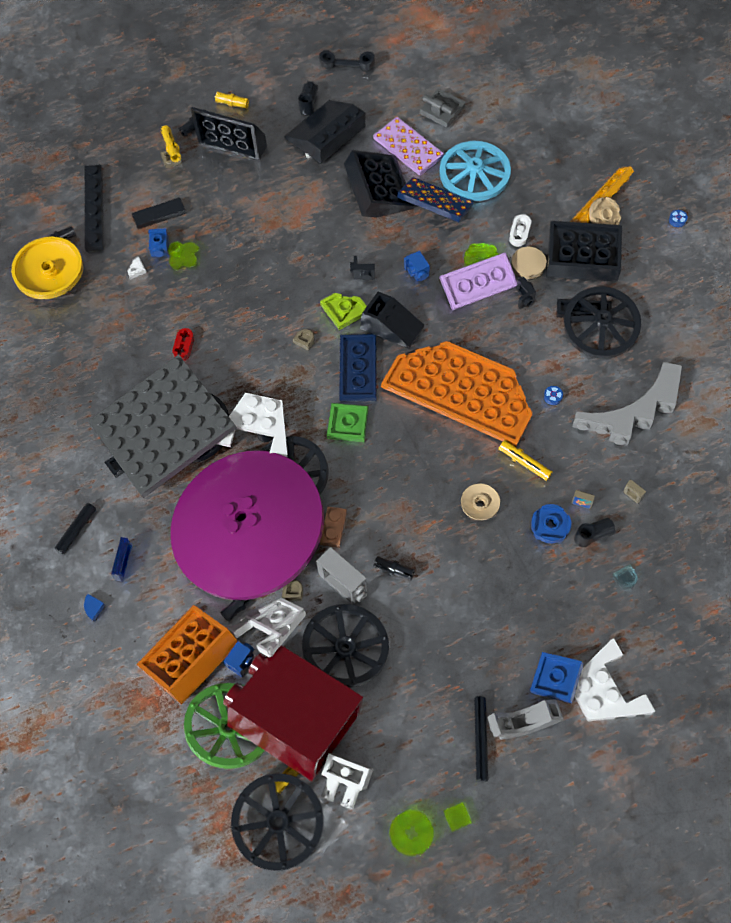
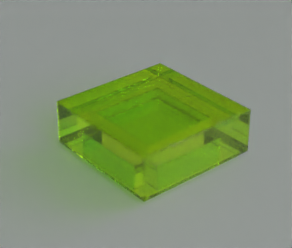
M463 802L443 810L451 832L472 824Z

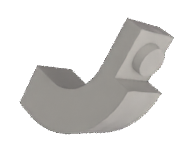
M543 700L519 711L493 713L487 716L490 730L494 737H499L500 740L536 732L563 721L556 700Z

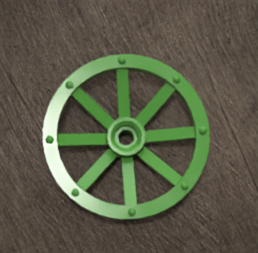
M235 683L216 684L201 691L189 704L184 718V735L192 752L205 763L224 769L249 765L265 752V750L258 746L252 752L243 756L236 736L245 740L248 739L227 726L228 713L226 706L223 705L222 693H228ZM215 695L221 719H218L199 705ZM194 713H197L217 727L193 731L192 718ZM220 735L210 752L204 750L195 739ZM226 739L229 740L236 758L216 756Z

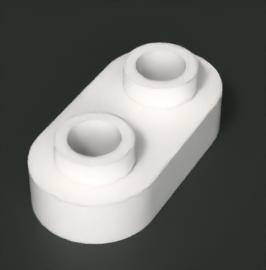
M521 214L514 218L509 241L513 246H523L527 241L531 226V219L527 215Z

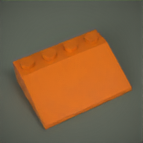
M193 605L136 665L182 705L227 657L237 643V639L226 627Z

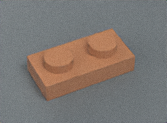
M327 507L320 545L340 548L347 509Z

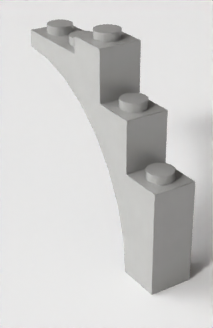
M663 362L658 378L650 390L636 402L626 407L602 413L576 411L572 427H576L579 430L596 431L599 434H610L609 441L618 445H628L633 426L641 429H650L654 421L655 410H659L662 413L673 412L677 401L682 365Z

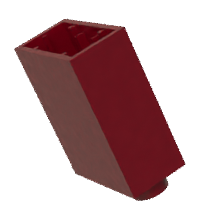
M281 645L270 658L260 652L249 668V674L252 677L246 685L242 686L239 683H235L228 691L223 705L228 707L227 726L310 781H313L325 765L328 754L334 752L358 718L363 696Z

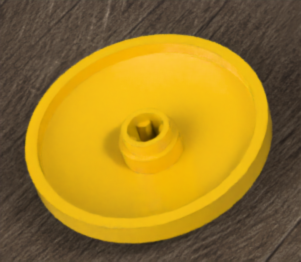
M43 237L26 244L16 254L11 268L12 277L17 287L27 296L36 299L56 298L70 291L78 283L83 273V260L77 247L70 241L60 237Z

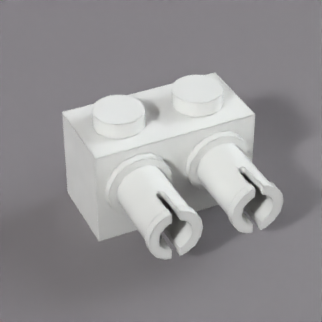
M329 753L321 774L328 778L321 797L334 801L339 783H344L347 789L341 805L354 809L359 791L367 789L374 768L342 755Z

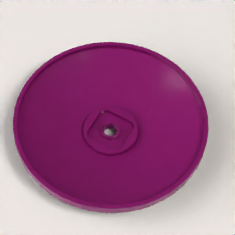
M245 451L226 456L202 470L188 484L179 498L171 522V546L174 557L187 578L198 588L213 596L230 600H248L266 596L294 580L314 556L321 540L324 526L322 499L308 473L296 462L285 456L268 451ZM240 514H246V518L243 521H237Z

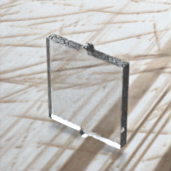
M319 799L324 814V828L316 849L322 854L332 842L335 843L337 841L336 838L347 826ZM312 807L310 810H306L305 812L314 811V808ZM316 818L301 820L295 825L310 841L314 835Z

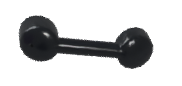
M324 50L319 54L320 64L325 68H332L335 65L352 66L368 71L375 65V55L371 51L362 53L359 60L335 59L334 53L329 50Z

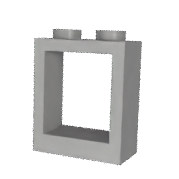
M330 547L316 561L319 575L351 604L355 605L357 602H362L367 596L366 577Z

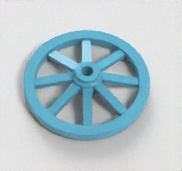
M468 141L455 145L445 153L440 163V179L443 186L448 191L472 201H483L500 194L506 188L511 174L510 162L505 153L498 147L482 141ZM477 150L474 158H471L463 151ZM482 151H486L494 155L493 157L484 160L480 159ZM457 154L467 163L448 162ZM500 161L504 167V172L485 165ZM446 169H465L451 180L448 179ZM484 172L503 179L497 186L493 187ZM467 175L470 176L468 191L454 186ZM477 177H480L488 191L473 193Z

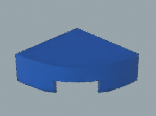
M87 594L84 601V610L87 616L94 622L105 607V604Z

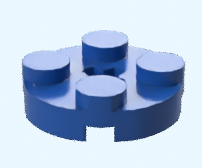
M555 504L542 506L532 516L531 529L534 537L545 543L563 542L571 529L569 514L567 515L561 506ZM549 520H553V523L557 526H553V528H550L548 525H546V523H548Z

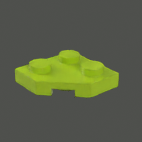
M334 293L320 301L321 307L339 330L361 319L362 312L367 307L360 297H345L339 293Z

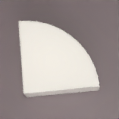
M140 257L135 258L128 269L130 279L147 273Z

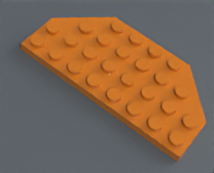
M448 341L442 342L435 347L430 348L428 346L417 349L414 353L407 355L405 353L398 355L381 383V388L500 441L507 440V442L517 447L532 418V411L528 407L526 397L521 385L519 386L513 369Z

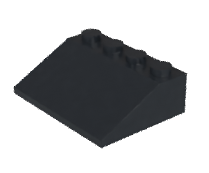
M328 100L287 133L284 138L319 163H322L365 127L366 112L354 104Z
M195 107L191 108L199 144L260 160L267 147L265 134L256 124Z
M357 150L350 152L344 167L363 217L378 218L415 208L414 204L397 197L398 192L404 187L406 182L395 155Z
M550 221L546 277L618 282L621 272L622 225Z

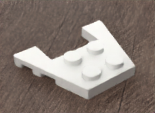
M245 393L229 418L238 430L274 437L270 453H277L287 457L282 400ZM235 430L217 444L231 447Z
M283 598L258 609V614L252 617L246 615L240 618V623L234 626L229 624L225 627L236 639L252 627L267 633L269 636L256 646L259 652L270 658L306 616L304 608Z
M615 639L610 640L582 668L574 697L587 721L615 719L616 717L625 716L633 717L643 714L651 715L655 712L646 694L626 703L605 665L623 656Z

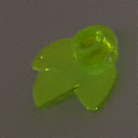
M176 241L171 243L168 248L170 266L177 271L182 266H196L197 258L194 253L199 250V247L191 242L182 244Z

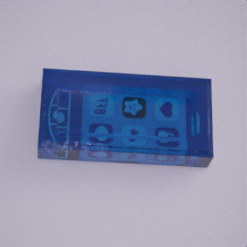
M120 538L111 572L115 581L122 582L125 576L132 549L128 538Z

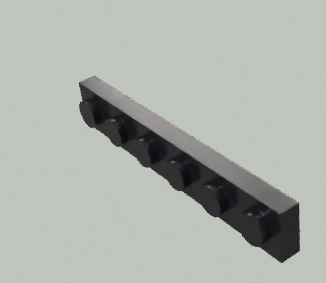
M101 164L85 166L86 252L103 250V168Z

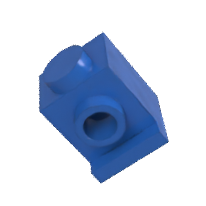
M166 228L149 229V251L151 257L169 256V237Z
M420 251L404 257V269L408 270L410 276H414L417 282L423 281L430 276V265Z
M237 641L223 662L228 669L243 678L245 675L244 668L247 669L253 662L252 657L254 656L253 652L255 649L246 642L241 644Z

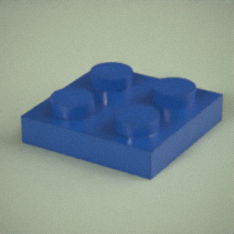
M542 652L530 689L531 693L572 703L584 665L583 662Z

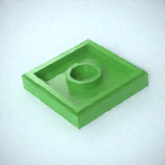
M331 403L327 439L364 442L369 406Z

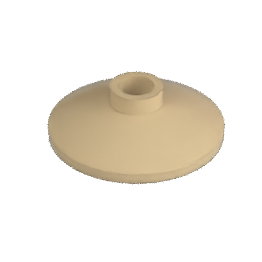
M474 484L463 492L461 507L470 518L487 520L498 512L500 497L491 486ZM477 503H483L484 506L479 507Z

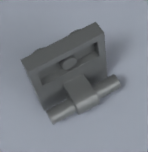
M438 88L431 97L428 95L423 97V101L426 103L420 108V114L448 127L465 108L466 102Z

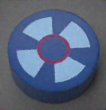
M674 210L670 214L669 223L677 228L683 227L687 222L688 216L682 210Z
M549 386L544 392L546 403L557 405L562 401L563 391L559 387Z

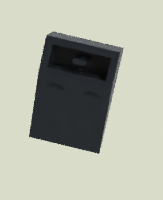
M379 291L362 312L360 329L410 349L424 328V324L394 297Z

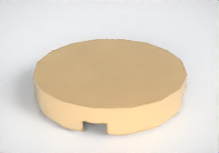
M610 197L596 199L589 209L591 223L619 225L621 221L619 205Z
M523 247L512 255L511 267L517 276H524L525 279H534L543 274L547 260L539 249Z

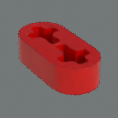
M183 328L178 331L172 349L174 358L179 355L178 353L181 352L182 348L184 352L181 353L180 357L184 361L190 357L194 335L189 328Z

